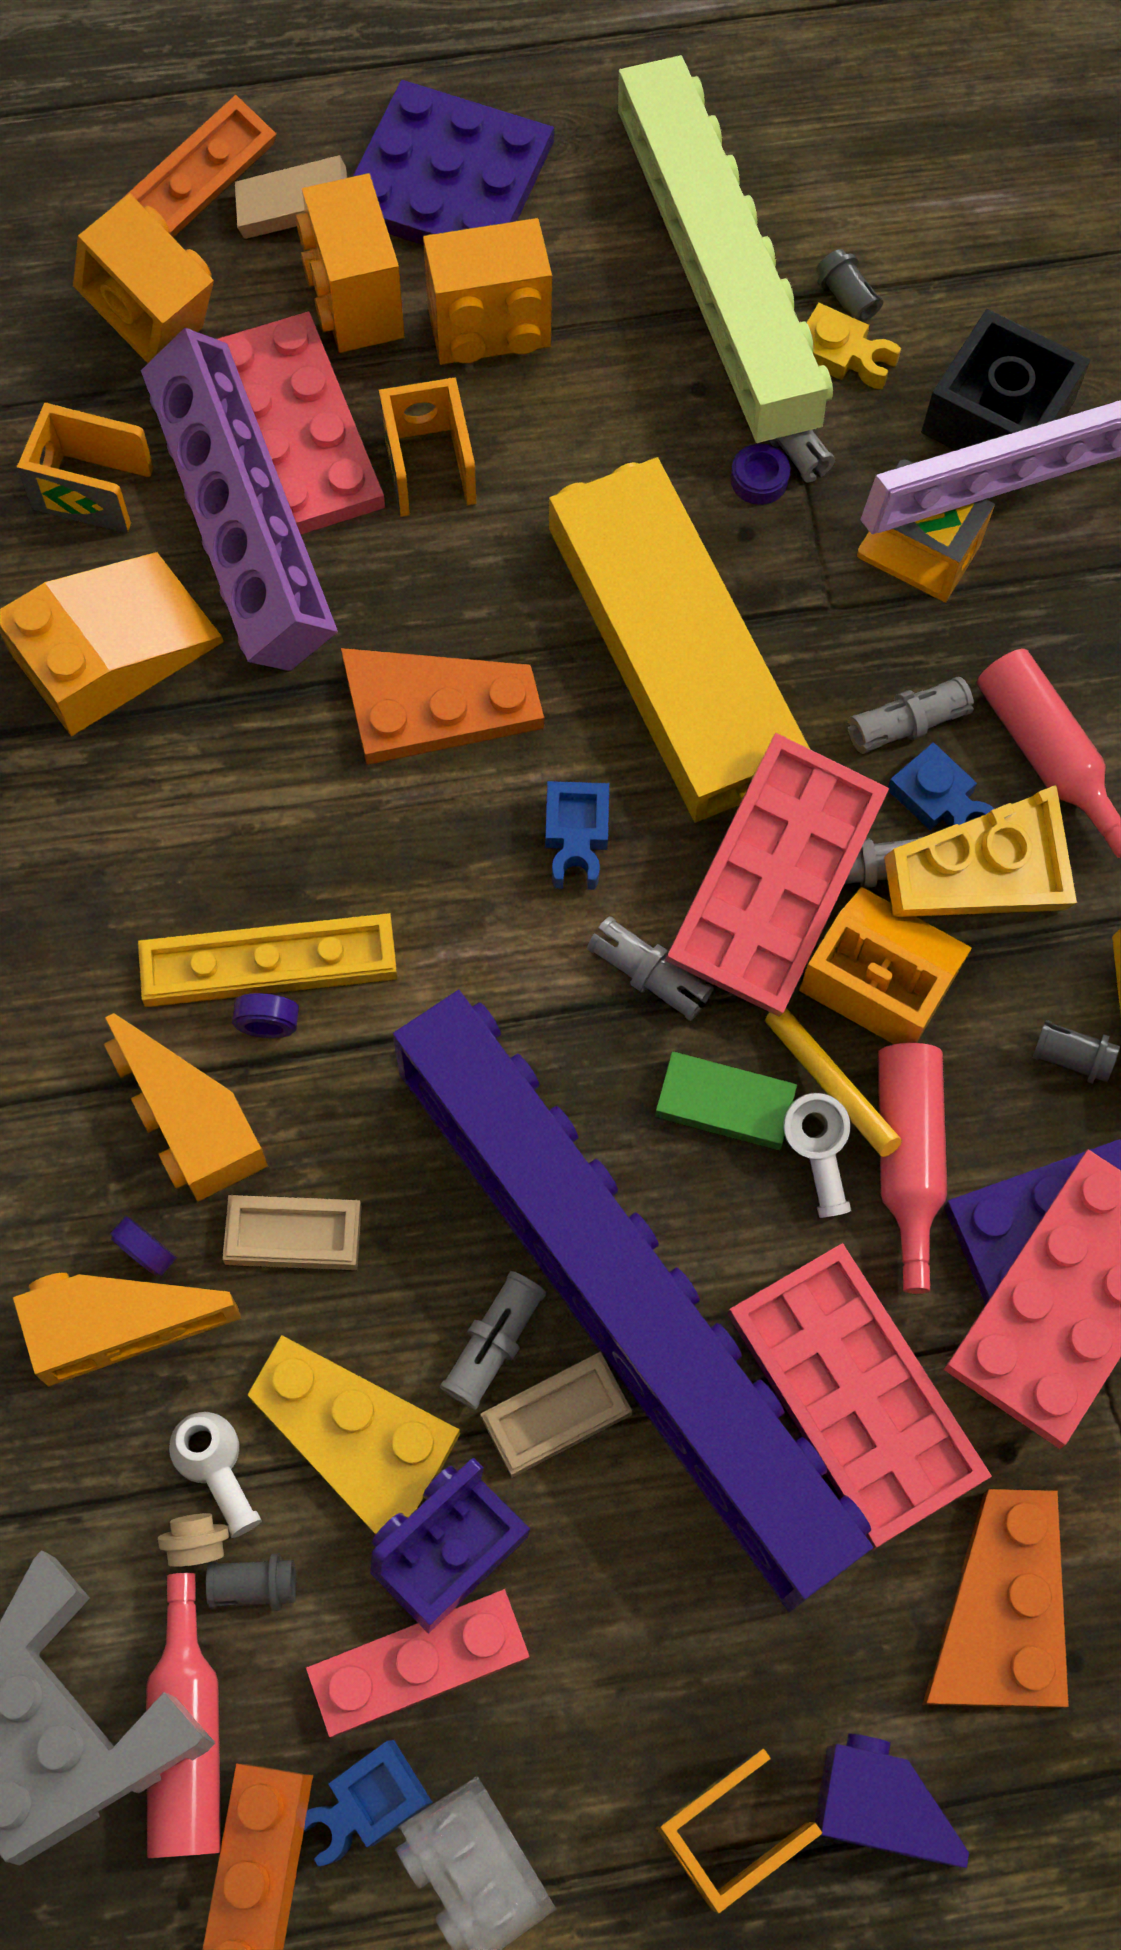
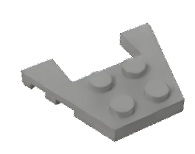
M42 1550L33 1559L0 1621V1856L5 1862L19 1866L100 1817L98 1811L131 1791L139 1794L162 1780L160 1776L162 1772L185 1758L195 1760L208 1752L215 1744L214 1740L176 1697L165 1692L161 1694L115 1746L109 1741L39 1656L46 1645L90 1599L54 1556Z

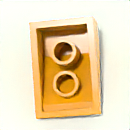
M158 552L44 582L0 609V633L8 651L71 737L223 643L221 634Z

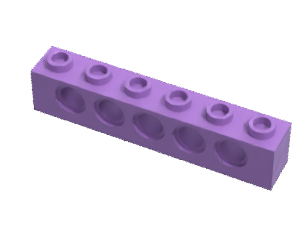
M184 328L141 370L150 394V403L157 413L167 441L168 452L175 462L184 487L185 499L193 511L202 536L203 548L209 555L220 585V594L227 604L238 634V643L248 662L291 671L334 636L338 630L228 344Z

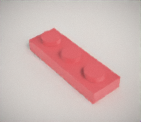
M503 1589L453 1609L429 1634L418 1623L306 1667L329 1738H334L530 1659L506 1591Z

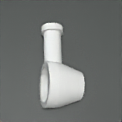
M822 1093L803 1095L796 1099L786 1111L783 1122L786 1140L797 1153L810 1158L820 1204L817 1207L819 1218L848 1213L851 1211L849 1201L845 1200L836 1153L843 1148L850 1134L849 1115L845 1107L832 1096ZM817 1112L824 1118L825 1128L820 1135L808 1137L802 1129L803 1119L809 1113Z
M210 1412L194 1413L180 1421L171 1435L169 1445L170 1457L175 1468L185 1478L193 1482L207 1483L228 1524V1533L231 1538L239 1537L254 1529L262 1520L258 1512L252 1510L231 1470L239 1455V1439L232 1425L222 1416ZM198 1431L211 1433L212 1440L206 1450L199 1453L189 1450L188 1444L193 1434Z

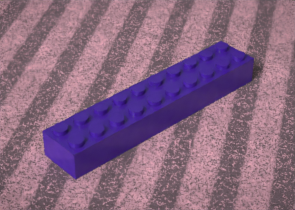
M458 989L393 1032L399 1075L595 1346L601 1351L603 1357L787 1611L791 1612L874 1548L865 1536L871 1531L868 1520L851 1498L845 1495L838 1500L821 1477L827 1473V1467L818 1452L804 1437L799 1438L797 1441L792 1438L778 1419L784 1414V1410L777 1397L762 1380L759 1379L753 1384L736 1362L742 1355L733 1338L721 1324L716 1323L712 1327L708 1325L694 1306L700 1301V1298L692 1283L679 1268L675 1267L671 1271L667 1270L653 1251L659 1246V1243L651 1228L638 1213L635 1212L631 1216H627L613 1197V1195L618 1193V1188L610 1173L598 1159H594L589 1163L586 1161L573 1143L579 1137L569 1118L558 1106H554L550 1110L546 1107L534 1091L540 1085L531 1067L518 1053L510 1058L496 1040L501 1035V1031L493 1016L480 1002L471 1006Z

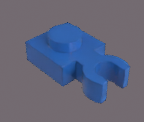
M934 742L894 775L888 785V791L930 831L942 820L948 826L961 825L986 815L994 809L985 802L972 801L968 798L973 794L977 782Z
M547 781L545 848L562 849L556 854L552 863V882L555 888L563 889L564 872L566 869L572 866H579L587 872V889H596L599 882L600 864L597 856L590 849L607 850L609 783Z
M388 1740L329 1783L339 1803L335 1806H321L307 1810L304 1832L315 1827L318 1822L325 1823L330 1828L332 1833L330 1846L314 1858L318 1866H324L337 1862L347 1854L351 1847L354 1833L358 1832L367 1848L374 1846L433 1802L396 1742Z

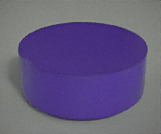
M749 445L740 450L733 460L730 477L731 486L734 492L748 503L756 505L772 503L778 500L787 489L790 464L787 457L779 449L771 445Z
M263 993L241 995L235 999L232 1024L240 1032L255 1037H287L297 1030L299 1006L296 1002L278 995Z
M125 1216L110 1233L113 1242L156 1277L158 1275L162 1276L177 1259L172 1252L128 1216Z

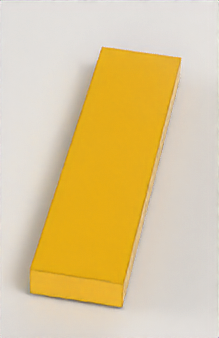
M390 913L138 941L141 996L145 1007L234 998L252 993L271 994L398 979Z

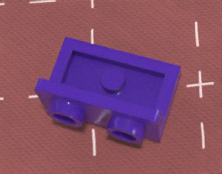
M475 1458L470 1459L459 1471L453 1466L444 1469L425 1489L423 1497L426 1501L408 1518L402 1512L396 1514L377 1532L372 1540V1544L376 1548L372 1552L370 1574L428 1634L528 1538L530 1528L481 1480L484 1467Z

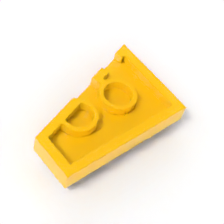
M1056 785L1039 791L1035 795L1014 804L1009 803L993 809L986 815L961 825L955 824L894 848L884 856L893 917L1062 911L1077 903Z
M282 1335L248 1393L250 1400L375 1535L396 1514L402 1512L408 1518L424 1503L423 1493L425 1489L440 1473L460 1435V1429Z

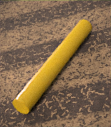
M787 1008L781 1016L769 1012L765 1019L766 1024L823 1090L845 1107L850 1121L880 1156L886 1157L895 1152L901 1145L902 1139Z

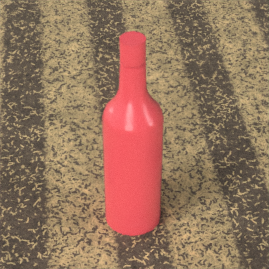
M1018 649L1002 656L981 673L976 681L978 688L1046 788L1056 785L1059 800L1073 804L1083 810L1101 835L1104 836V839L1117 858H1120L1121 817L1106 793V766L1102 756L1027 649Z
M901 1043L886 1046L878 1052L879 1114L902 1139L901 1145L895 1152L886 1157L880 1156L881 1197L883 1203L896 1218L900 1228L902 1262L904 1264L903 1292L923 1294L930 1292V1266L928 1265L930 1262V1228L935 1215L943 1206L947 1197L943 1052L940 1048L929 1044Z
M195 1573L167 1575V1603H169V1606H167L166 1645L161 1659L148 1677L146 1685V1711L163 1692L170 1694L182 1703L214 1740L215 1744L208 1752L195 1760L185 1758L160 1774L162 1780L147 1788V1858L220 1853L218 1679L216 1672L202 1655L198 1644L196 1604H194L196 1601Z

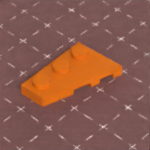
M341 648L366 765L544 729V715L531 665Z
M988 1489L982 1497L962 1566L960 1584L951 1615L946 1621L940 1642L942 1646L922 1705L1030 1708L1069 1707L1058 1491Z

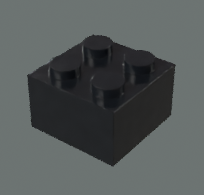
M986 308L932 392L921 433L956 451L1064 418L1076 400L1091 360Z

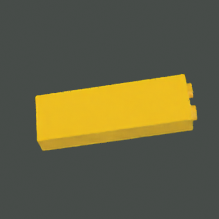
M658 457L640 464L635 462L627 463L617 468L608 476L586 484L582 482L573 483L563 488L558 494L549 497V530L694 823L740 805L775 732L810 749Z

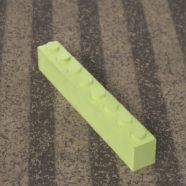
M682 55L619 69L618 113L755 442L760 443L823 427L826 401L832 400L833 386L829 371L825 365L818 366L813 355V339L810 328L805 321L799 322L794 312V296L791 285L786 278L780 279L776 271V259L772 242L768 236L762 237L758 230L754 201L750 195L743 196L739 186V171L733 155H725L722 148L720 125L715 115L708 116L703 87L699 77H691Z

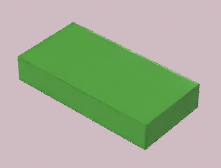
M672 1051L655 1117L780 1150L785 1135L783 1129L784 1117L789 1106L793 1103L797 1084Z

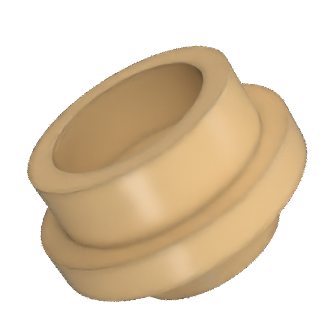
M202 1513L171 1520V1532L164 1533L158 1537L159 1549L167 1551L168 1565L181 1567L203 1564L222 1558L224 1556L222 1541L229 1538L227 1525L213 1524L212 1514Z

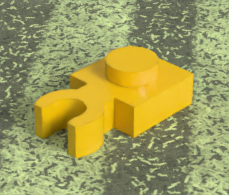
M818 302L807 321L813 339V355L818 366L825 365L829 374L840 380H843L848 370L852 369L858 372L860 379L866 385L876 389H883L888 370L877 366L874 362H884L889 366L895 367L898 363L901 348L896 343L886 339L868 340V324Z

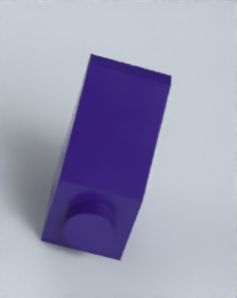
M848 1733L846 1746L840 1744L827 1746L815 1823L822 1831L821 1837L952 1867L967 1868L969 1852L910 1762L907 1759L889 1756L891 1742Z

